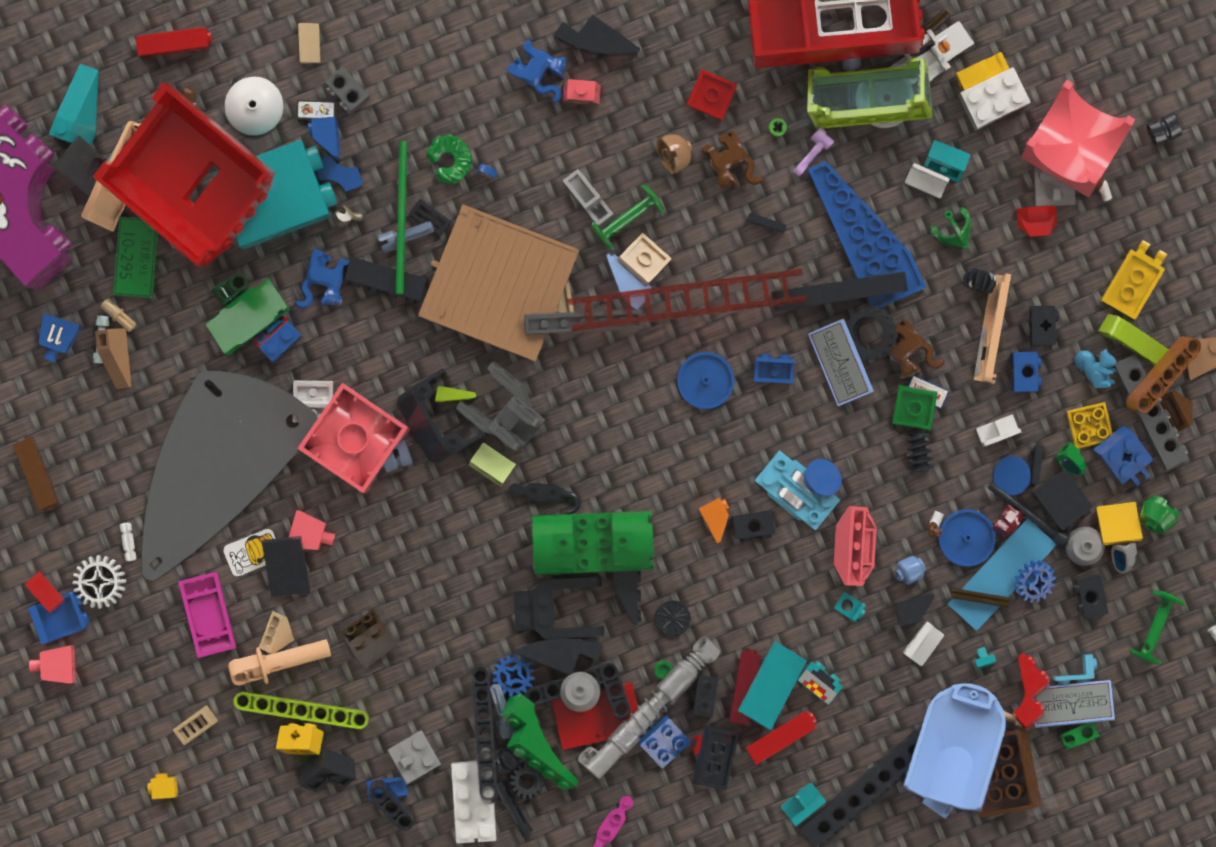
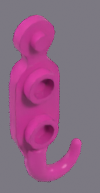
M623 796L620 799L619 808L609 812L597 831L593 847H603L614 839L625 822V811L633 806L631 797Z

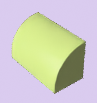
M484 442L469 463L470 467L500 487L516 465Z

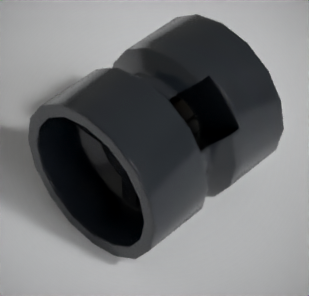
M1173 113L1161 117V121L1156 119L1146 124L1149 137L1156 147L1166 143L1168 138L1173 140L1182 136L1180 124Z

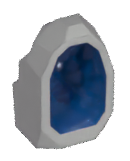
M1135 542L1113 544L1111 550L1112 562L1118 572L1124 574L1132 569L1137 554Z

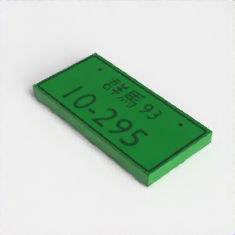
M119 217L113 295L153 298L158 232L141 218Z

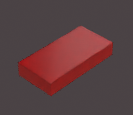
M40 571L25 583V586L50 614L65 601Z

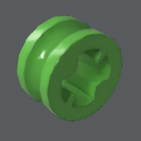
M776 118L770 122L769 131L773 136L780 137L786 132L787 125L783 119ZM776 122L783 125L781 127L782 132L778 133V130L777 132L773 131L775 127L773 124Z

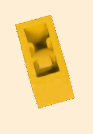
M289 723L288 726H280L276 749L285 754L319 755L324 732L317 729V726L314 724L300 726Z

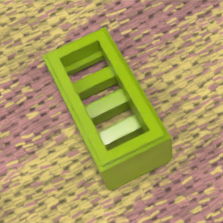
M439 386L437 387L435 402L477 398V394L475 392Z

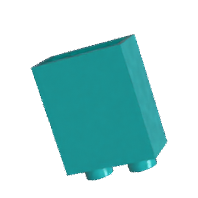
M299 140L256 156L275 172L271 189L267 193V199L258 205L255 209V215L246 221L243 231L236 235L239 246L245 250L332 217L329 207L338 203L330 182L323 185L319 184L315 171L324 168L316 145L306 149L304 142ZM218 171L212 172L213 176H215Z

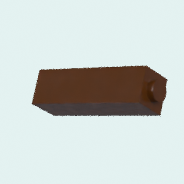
M29 437L14 443L13 447L38 510L48 512L56 509V504H59L60 501L35 438Z

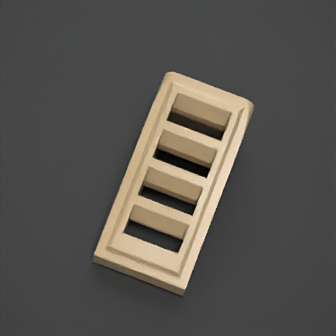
M206 705L174 728L173 731L182 744L186 745L218 720ZM195 718H197L198 721L201 723V725L203 726L202 728L198 725ZM188 723H190V724L193 726V728H194L195 731H196L195 733H194L193 730L190 728V726L188 725ZM181 728H185V730L190 735L189 738L185 735Z

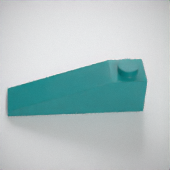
M82 64L79 65L57 112L49 135L70 144L79 135L89 145H92L97 128L98 70Z

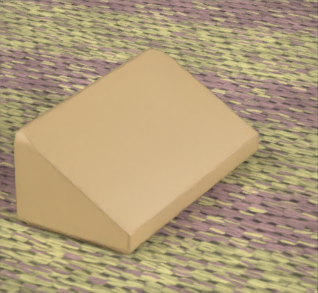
M298 23L300 63H321L319 24Z

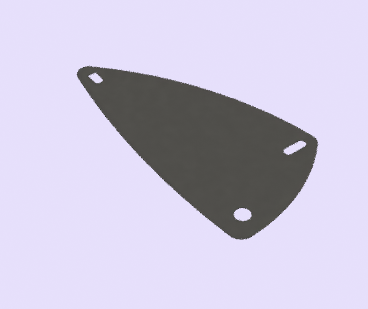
M203 371L199 373L173 419L153 475L143 530V576L151 581L158 579L200 548L237 516L299 450L297 448L318 419L316 413L293 395L260 379L223 371ZM206 380L213 382L222 391L221 397H216L205 387L204 383ZM291 414L298 416L300 421L299 425L295 428H290L286 424V418ZM160 557L162 563L154 571L149 565L155 558Z

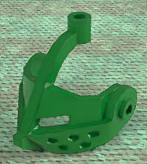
M963 206L960 208V213L965 220V226L960 231L953 219L952 212L946 211L945 219L950 221L956 234L944 236L936 226H931L930 232L932 236L945 246L969 249L968 240L971 230L969 212Z

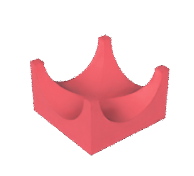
M1066 80L1043 122L1028 141L1021 158L1083 195L1090 197L1128 135L1135 119L1129 115L1126 118H1117L1095 109L1076 93L1073 83Z
M342 383L297 449L362 493L367 494L377 474L400 441L410 431V428Z

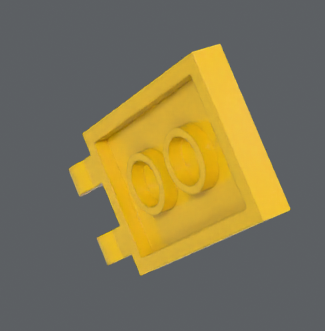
M1144 240L1141 241L1136 252L1130 249L1101 298V301L1134 320L1163 274L1165 268L1160 265L1167 255L1161 250L1157 252L1154 259L1145 255L1150 244Z

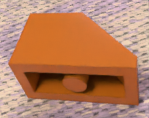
M719 497L698 508L716 543L721 542L729 516L727 511L730 510L725 499L721 501Z

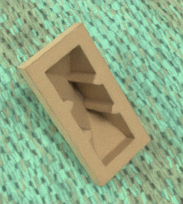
M272 611L259 645L260 649L271 654L294 641L287 617Z

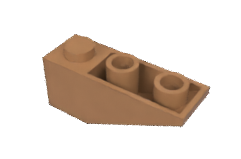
M126 328L95 331L97 352L116 389L131 387Z

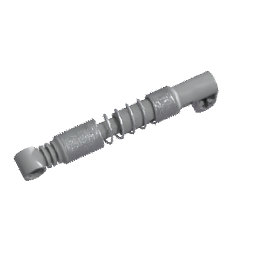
M702 637L694 644V653H690V657H686L687 661L678 662L668 672L666 677L656 685L659 692L656 693L651 690L654 697L651 700L644 698L645 702L641 706L637 705L639 709L634 714L630 713L631 717L627 721L623 720L624 723H621L610 734L608 742L599 752L593 747H588L580 754L578 761L593 776L600 780L623 754H627L640 741L639 737L641 734H646L645 730L648 727H653L652 723L654 720L660 719L659 711L667 712L665 704H674L684 691L697 679L698 671L702 670L701 667H705L704 663L710 664L717 659L720 650L708 637Z

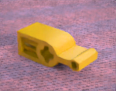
M1002 52L957 72L954 76L963 92L1009 70V66Z

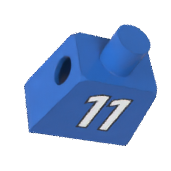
M44 313L39 338V345L47 347L44 359L55 362L58 352L68 354L82 326Z

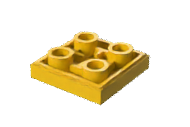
M1105 402L1066 411L1073 443L1077 448L1100 444L1113 434Z
M1136 502L1096 507L1103 546L1142 541L1143 536Z

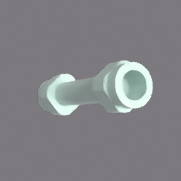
M97 316L95 325L98 326V331L109 327L108 316ZM96 347V353H93V363L103 364Z

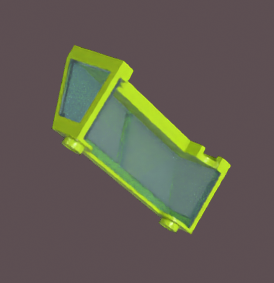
M912 58L907 62V66L830 73L824 67L809 69L808 114L816 129L820 127L832 128L932 118L929 69L925 58Z

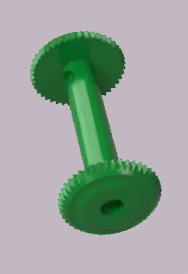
M647 185L641 186L646 194L644 200L639 201L610 223L607 228L601 230L595 222L592 223L591 227L594 233L608 250H614L609 241L610 237L646 212L648 208L655 206L661 214L664 212L660 200Z
M1154 590L1152 594L1162 598L1141 652L1129 648V652L1136 658L1159 665L1162 661L1152 657V654L1173 603L1185 606V603L1174 595Z

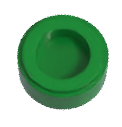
M661 660L656 663L654 673L658 679L662 680L671 671L673 666L669 661Z

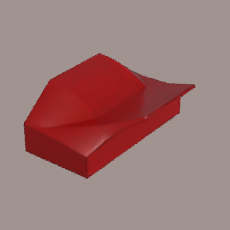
M1056 206L1016 209L1017 227L1024 230L1029 237L1051 235L1053 228L1057 226Z

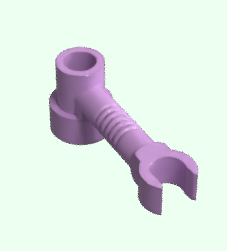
M821 127L810 138L816 145L793 170L798 176L805 171L814 157L823 148L827 150L834 142Z

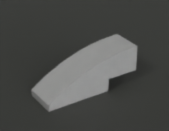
M579 169L563 180L570 192L601 230L616 220L614 213Z

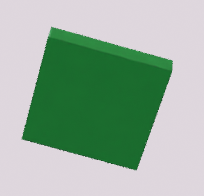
M899 385L892 424L931 431L938 391Z

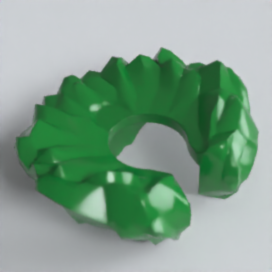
M439 135L427 149L426 157L429 159V163L434 164L443 153L453 154L455 157L454 165L450 168H439L435 175L438 180L444 183L456 184L470 172L472 153L467 144L459 140V137H454L453 135L441 137Z

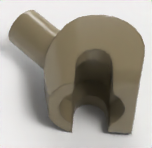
M345 205L342 206L343 208L340 212L336 211L332 216L333 222L339 227L348 225L351 220H362L361 213H353Z

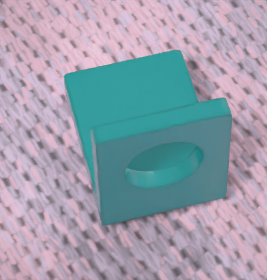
M844 592L834 606V609L851 620L856 621L863 617L866 612L864 609L866 605ZM846 599L851 600L853 603L850 611L842 609L841 604Z

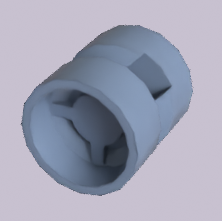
M405 440L400 441L385 462L384 467L387 473L398 469V465L404 467L413 463Z

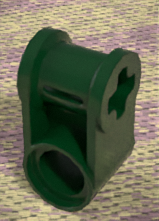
M234 274L214 287L211 293H215L221 302V307H224L248 289L249 279L245 275ZM239 277L244 280L241 288L235 286V280Z

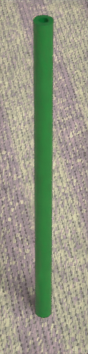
M400 141L396 295L404 294L406 141Z

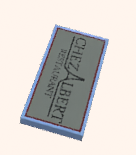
M844 319L808 334L838 406L874 392Z
M1111 680L1049 686L1033 699L1034 701L1038 700L1045 708L1043 710L1044 717L1035 723L1036 728L1115 720Z

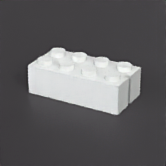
M477 761L452 762L456 843L474 842L475 838H478V842L496 841L495 804L488 805L480 799ZM490 770L482 773L484 778H490L493 775ZM486 790L483 795L486 798H490L494 795V792Z

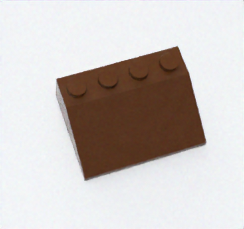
M1024 728L1004 732L981 811H979L980 818L1042 806L1028 733Z

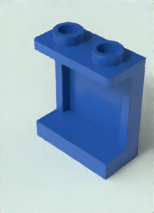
M71 591L62 595L65 601L51 614L41 603L28 607L41 645L89 628L88 623H90L87 612L82 610L81 605L83 601L78 598L79 593L76 594V592Z

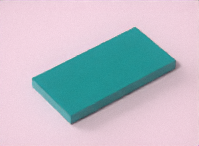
M773 642L738 712L766 729L771 730L807 660L778 642Z

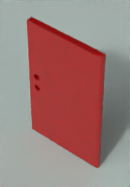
M633 682L624 683L623 686L631 713L634 714L638 707ZM614 686L610 690L612 696H618L621 693V688L618 686ZM605 688L600 689L597 703L587 711H573L563 703L562 699L551 702L563 750L608 740L610 734L621 723H624L623 720L615 717ZM625 705L618 706L616 709L617 714H626L627 707Z

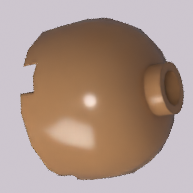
M668 134L656 140L657 154H662L665 161H661L668 173H678L689 165L692 146L689 141H686L677 134Z

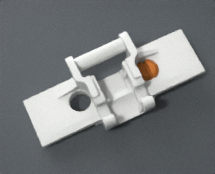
M960 21L937 36L930 29L924 35L923 45L930 40L934 44L930 50L918 57L925 58L929 69V81H932L934 77L943 71L950 69L951 66L947 62L974 44ZM904 54V58L889 68L907 66V62L912 57L910 54ZM920 77L907 79L913 85L920 80Z

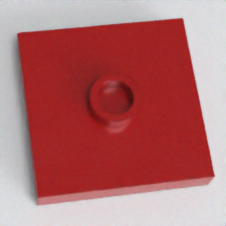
M702 69L686 106L722 121L738 84Z

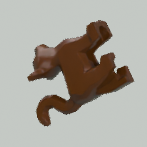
M733 130L727 135L723 134L718 137L720 144L726 146L724 151L719 153L710 143L702 147V154L709 156L712 168L718 175V188L738 187L735 176L729 170L741 163L747 165L744 174L749 184L757 185L762 182V175L753 177L755 164L742 148L740 139Z
M905 318L900 324L896 325V333L902 339L895 347L891 348L892 351L889 355L899 366L901 378L905 379L920 373L921 370L917 364L909 360V357L920 349L926 351L925 361L929 367L937 369L944 364L943 358L937 361L933 360L934 349L931 344L921 338ZM883 339L878 342V347L881 345Z

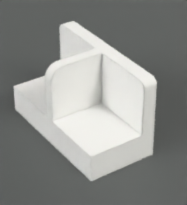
M1013 414L976 428L982 447L1021 433Z

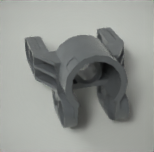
M493 361L488 366L491 376L513 393L514 396L493 421L471 403L463 400L456 405V408L483 432L496 435L507 446L517 451L533 437L545 422V419L531 408L532 403L524 385Z

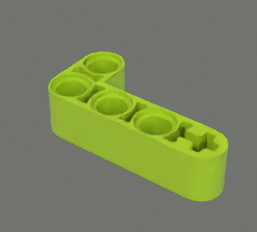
M1108 314L1098 330L1105 337L1119 342L1153 366L1169 350L1126 320L1115 315Z

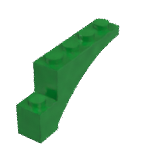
M522 694L510 697L501 715V718L508 725L515 728L507 748L513 751L514 755L526 761L530 767L542 773L545 778L554 782L558 788L565 791L577 787L579 780L563 766L545 740L535 715V704Z

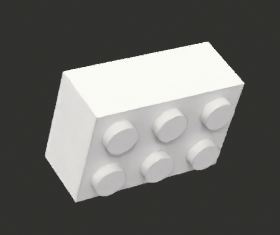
M1014 67L960 92L958 95L974 130L982 128L1031 103Z

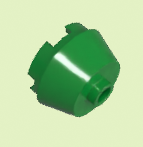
M1154 495L1153 498L1149 497L1148 500L1143 502L1139 519L1148 530L1157 534H1163L1177 524V519L1180 516L1176 508L1172 510L1166 505V499Z

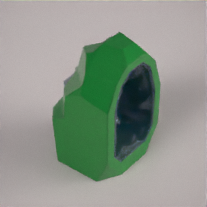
M1071 442L1065 444L1055 456L1058 464L1074 476H1081L1086 471L1084 458L1080 454L1079 448Z

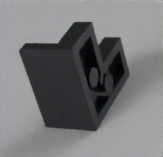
M325 748L320 749L319 755H313L299 767L300 786L315 792L327 783L345 788L356 779L354 759Z

